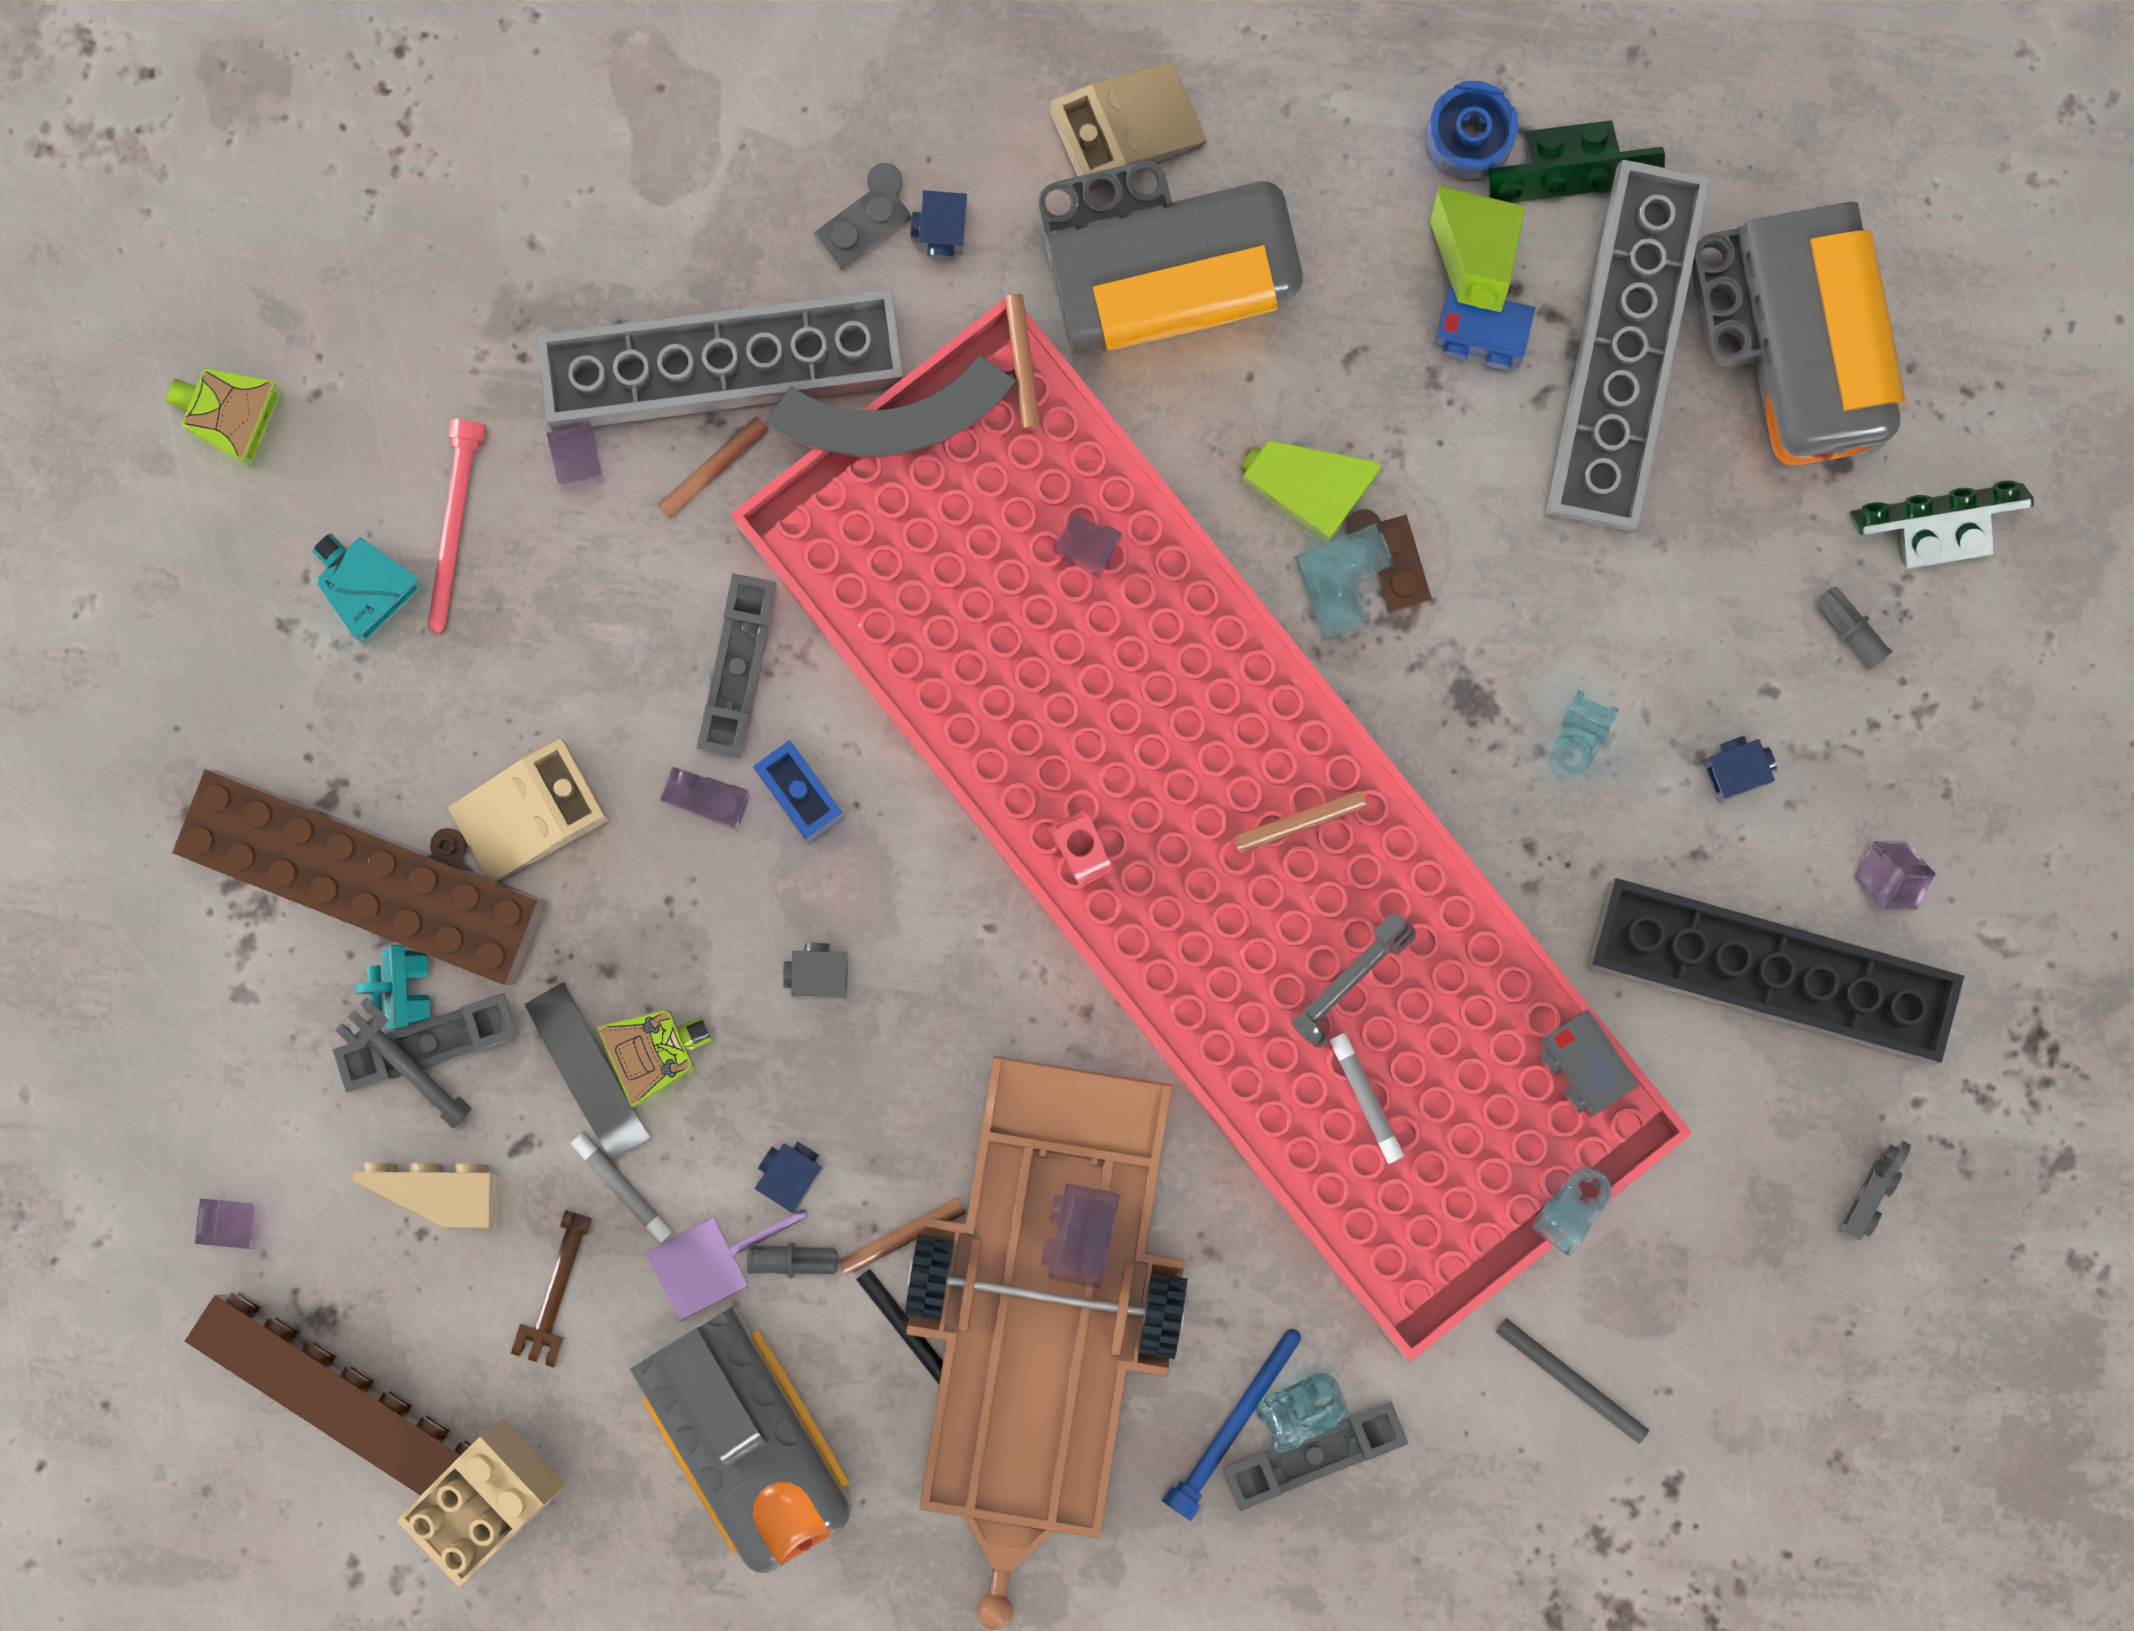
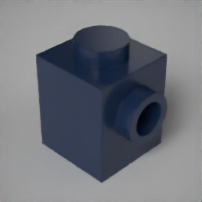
M922 191L921 212L913 211L911 220V238L918 239L919 252H927L928 258L943 261L953 260L954 255H963L967 194Z
M1745 736L1720 744L1722 752L1710 756L1703 761L1718 803L1771 784L1775 781L1773 773L1777 772V764L1771 749L1768 746L1763 748L1760 739L1747 743Z
M799 1141L796 1142L793 1148L783 1143L780 1150L772 1146L758 1167V1170L763 1172L764 1175L756 1185L755 1190L795 1214L824 1169L816 1164L820 1155Z

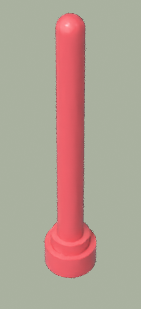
M451 419L448 438L452 439L451 447L455 448L428 618V628L434 633L442 632L446 626L473 451H478L479 444L484 443L486 425L474 421Z

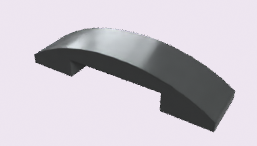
M732 573L723 615L724 623L696 749L741 758L770 625L776 582Z
M563 982L525 1003L524 1005L549 1053L611 1161L650 1140V1135L635 1108L630 1106L625 1092L589 1030L586 1020L566 984Z
M505 993L386 1033L423 1070L518 1037ZM368 1042L358 1052L350 1044L332 1049L347 1093L403 1076Z
M1392 1401L1274 1446L1227 1466L1223 1470L1239 1511H1243L1324 1476L1408 1445V1441Z

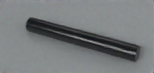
M867 1270L856 1281L935 1381L940 1384L943 1360L925 1337L906 1334L909 1317L905 1315V1312L872 1270Z

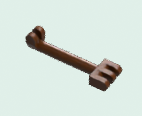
M565 1210L560 1227L566 1229L535 1326L519 1325L511 1350L512 1355L520 1357L525 1347V1341L528 1340L533 1342L528 1360L537 1362L544 1345L550 1347L545 1365L555 1367L565 1337L552 1334L551 1332L582 1237L588 1234L592 1221L591 1217Z

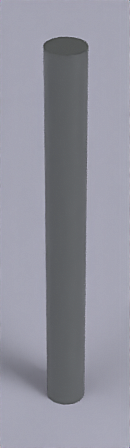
M1506 1318L1496 1330L1497 1334L1636 1443L1640 1444L1650 1431L1647 1427Z

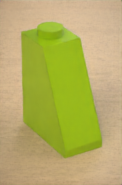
M1439 186L1430 224L1457 302L1492 311H1502L1511 281L1526 206Z
M1269 440L1262 450L1254 446L1241 464L1240 468L1246 472L1243 475L1241 484L1328 545L1375 480L1382 466L1372 460Z

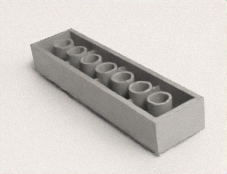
M1622 160L1616 168L1545 512L1547 515L1630 532L1639 528L1711 177L1628 160Z
M892 289L536 335L546 418L552 432L779 403L790 386L809 397L818 398L888 389L903 378Z

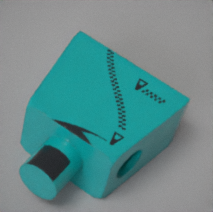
M330 533L322 538L312 550L327 567L318 576L316 583L351 634L361 644L365 643L423 587L421 582L412 573L361 537L346 549Z

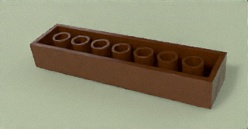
M204 769L172 851L175 855L502 985L515 984L547 900L218 770Z
M231 1292L230 1294L214 1295L184 1341L420 1496L473 1444L468 1440L457 1443L449 1438L447 1434L451 1429L432 1416L427 1415L426 1418L422 1416L420 1419L409 1410L412 1404L391 1390L388 1393L385 1391L380 1393L371 1387L375 1380L357 1367L342 1368L333 1362L337 1355L316 1341L305 1344L296 1338L299 1330L287 1321L277 1316L275 1319L272 1317L265 1318L258 1313L261 1305L241 1292L237 1294Z

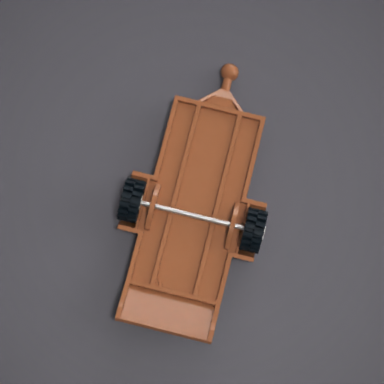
M993 1056L966 1224L925 1218L923 1235L918 1234L907 1282L908 1295L905 1315L910 1317L906 1334L947 1341L919 1510L964 1517L993 1569L989 1594L983 1597L977 1606L978 1620L987 1629L1000 1630L1011 1622L1013 1607L1007 1598L1010 1573L1051 1534L1058 1532L1100 1539L1126 1371L1167 1377L1169 1358L1175 1359L1185 1313L1184 1303L1188 1278L1182 1277L1185 1260L1145 1253L1171 1096V1084Z

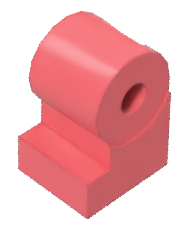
M1084 810L1048 827L1080 887L1113 872L1099 835L1089 814Z

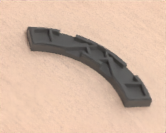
M979 355L960 377L934 395L910 405L876 411L836 407L809 397L790 386L766 419L765 425L786 438L816 450L820 449L849 457L879 458L899 456L943 443L971 425L976 424L1006 397L1015 386L1016 380Z

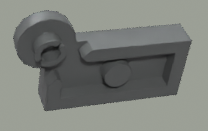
M889 163L875 165L869 171L867 177L870 191L814 232L817 240L840 270H843L912 219L910 212L897 197L902 187V175L894 165Z
M1902 1140L1895 1147L1890 1143L1884 1153L1877 1154L1837 1231L1838 1233L1853 1241L1861 1240L1863 1235L1871 1236L1882 1215L1881 1212L1877 1211V1208L1884 1194L1890 1197L1896 1190L1902 1178V1173L1899 1170L1909 1154L1911 1144Z

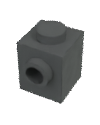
M803 943L802 951H792V961H784L783 987L792 988L791 996L795 999H847V952L829 951L830 944Z

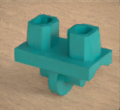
M391 945L389 948L381 949L383 982H381V966H367L368 983L355 984V994H368L369 999L380 1010H383L382 994H384V1013L390 1018L385 1023V1030L401 1029L407 1027L408 1023L430 1018V1000L428 995H407L406 979L427 977V954L411 950L405 951L404 945Z

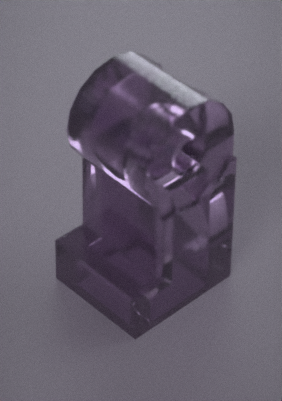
M672 767L660 801L681 811L738 832L751 794L749 790L732 784L729 785L709 777L704 778L692 772Z

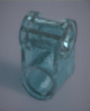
M1577 690L1561 723L1562 728L1550 751L1549 766L1553 773L1566 780L1576 779L1581 776L1592 764L1600 745L1604 742L1619 709L1614 706L1608 709L1585 698L1584 692ZM1571 746L1579 750L1582 755L1581 765L1578 767L1566 765L1561 759V749Z
M1582 1167L1575 1170L1557 1194L1541 1210L1533 1222L1531 1230L1565 1255L1570 1256L1583 1241L1592 1223L1608 1203L1611 1197L1609 1180L1593 1168ZM1596 1178L1597 1181L1594 1187L1599 1191L1598 1195L1595 1198L1586 1196L1583 1200H1580L1583 1192L1578 1187L1579 1183L1582 1180L1590 1183Z
M1316 1373L1283 1391L1268 1395L1258 1403L1255 1412L1261 1421L1266 1422L1273 1436L1271 1439L1273 1448L1278 1452H1286L1299 1447L1305 1441L1330 1428L1337 1427L1347 1416L1348 1408L1338 1382L1334 1377L1326 1373ZM1332 1397L1324 1405H1315L1320 1398ZM1284 1419L1286 1423L1282 1424L1280 1420Z

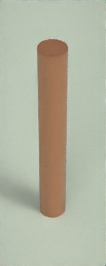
M1011 294L1005 296L1022 429H1036L1040 427L1023 294Z
M757 416L753 418L657 504L668 517H671L768 430L766 425Z
M1360 790L1233 836V839L1240 854L1364 809L1367 805Z
M957 1197L841 1258L838 1262L845 1275L848 1276L916 1240L918 1234L923 1235L925 1218L952 1221L966 1212Z

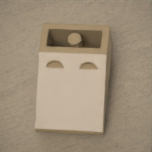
M1172 61L1092 83L1051 100L1050 114L1077 176L1139 161L1159 163L1207 143ZM1096 180L1090 185L1089 191L1104 186L1109 182Z
M562 738L524 757L447 807L483 874L496 881L505 879L609 821Z
M365 1163L364 1172H352L353 1182L443 1228L499 1229L500 1175L488 1173V1165L456 1164V1173L443 1172V1165L434 1163H410V1172H398V1164Z
M503 1417L483 1433L396 1521L460 1588L567 1484Z

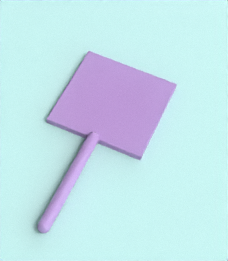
M801 1210L731 1247L728 1246L713 1217L647 1251L646 1255L679 1320L681 1321L747 1287L748 1284L733 1255L749 1248V1245H754L805 1219L808 1213L806 1210Z

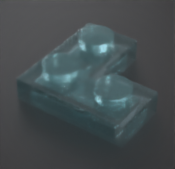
M1380 524L1370 525L1294 556L1325 639L1330 640L1370 624L1355 582L1395 566Z

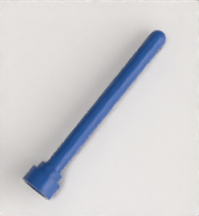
M1289 1329L1283 1334L1184 1483L1180 1481L1176 1488L1171 1486L1161 1500L1186 1519L1192 1521L1201 1508L1198 1504L1202 1498V1495L1199 1494L1299 1345L1301 1335L1296 1329Z

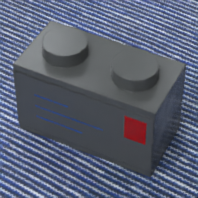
M1589 1009L1581 1012L1538 1041L1543 1050L1538 1052L1540 1060L1552 1076L1559 1072L1569 1087L1563 1093L1578 1114L1585 1111L1588 1117L1594 1116L1639 1086Z

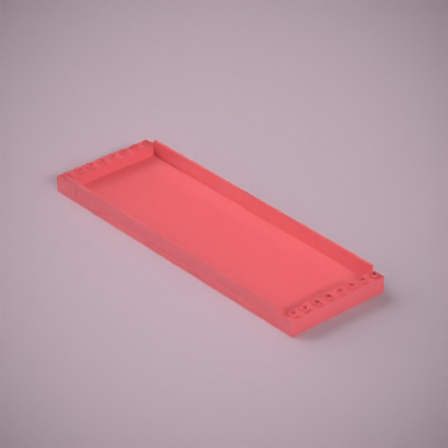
M1005 298L863 410L893 409L926 399L954 382L972 365L979 355L1016 380ZM1025 310L1040 422L1039 428L1022 429L1017 385L1015 384L1006 397L976 424L971 425L943 443L921 451L899 456L866 458L849 457L820 449H812L730 515L734 524L759 553L765 564L1373 1322L1379 1326L1403 1358L1411 1362L1683 1142L1692 1132ZM1360 790L1364 796L1367 805L1364 809L1240 854L1236 848L1233 836ZM1084 810L1089 814L1099 835L1113 872L1080 887L1048 827ZM1394 913L1400 914L1415 928V939L1398 956L1390 951L1317 1022L1327 1034L1328 1040L1321 1048L1312 1046L1291 1025V1022L1378 939L1373 931L1388 916ZM1589 1009L1639 1084L1638 1087L1591 1117H1588L1585 1111L1578 1114L1573 1109L1563 1093L1569 1087L1559 1072L1552 1076L1538 1056V1052L1543 1050L1538 1043L1539 1040ZM1341 1034H1347L1404 1154V1157L1390 1164L1387 1163L1329 1041Z

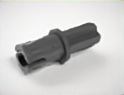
M1833 587L1818 599L1817 605L1841 632L1842 636L1839 638L1842 641L1847 639L1858 654L1867 662L1870 669L1874 668L1893 652L1868 624L1867 620L1870 618L1867 615L1862 617L1839 588Z
M789 1242L788 1246L779 1247L749 1245L747 1252L748 1274L777 1273L788 1274V1278H794L795 1273L835 1274L838 1269V1252L834 1248L796 1247L794 1242Z

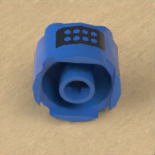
M1463 81L1455 85L1454 88L1446 91L1436 101L1426 128L1427 148L1431 154L1433 164L1437 168L1443 169L1447 174L1461 179H1480L1488 176L1489 169L1500 167L1510 154L1518 133V114L1514 105L1512 107L1510 101L1504 96V92L1497 86L1483 81ZM1467 124L1476 125L1475 131L1478 133L1476 137L1468 136V132L1465 130Z

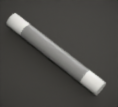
M1344 1033L1329 1040L1387 1163L1390 1164L1404 1157L1347 1034Z
M584 1132L570 1143L660 1244L674 1233Z

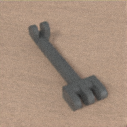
M1394 913L1388 916L1373 931L1378 939L1291 1022V1025L1312 1046L1321 1048L1328 1040L1327 1034L1317 1022L1390 951L1398 956L1415 939V928L1400 914Z
M366 997L360 1004L373 1017L367 1022L353 1010L348 1018L360 1030L354 1035L346 1025L341 1023L335 1031L357 1052L368 1042L442 1113L440 1117L453 1129L465 1118L472 1108L459 1096L454 1100L381 1030V1027L390 1018Z

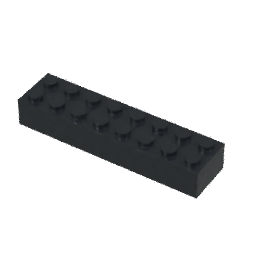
M1619 878L1609 882L1586 966L1588 969L1929 1065L1942 1063L1965 977L1964 975Z

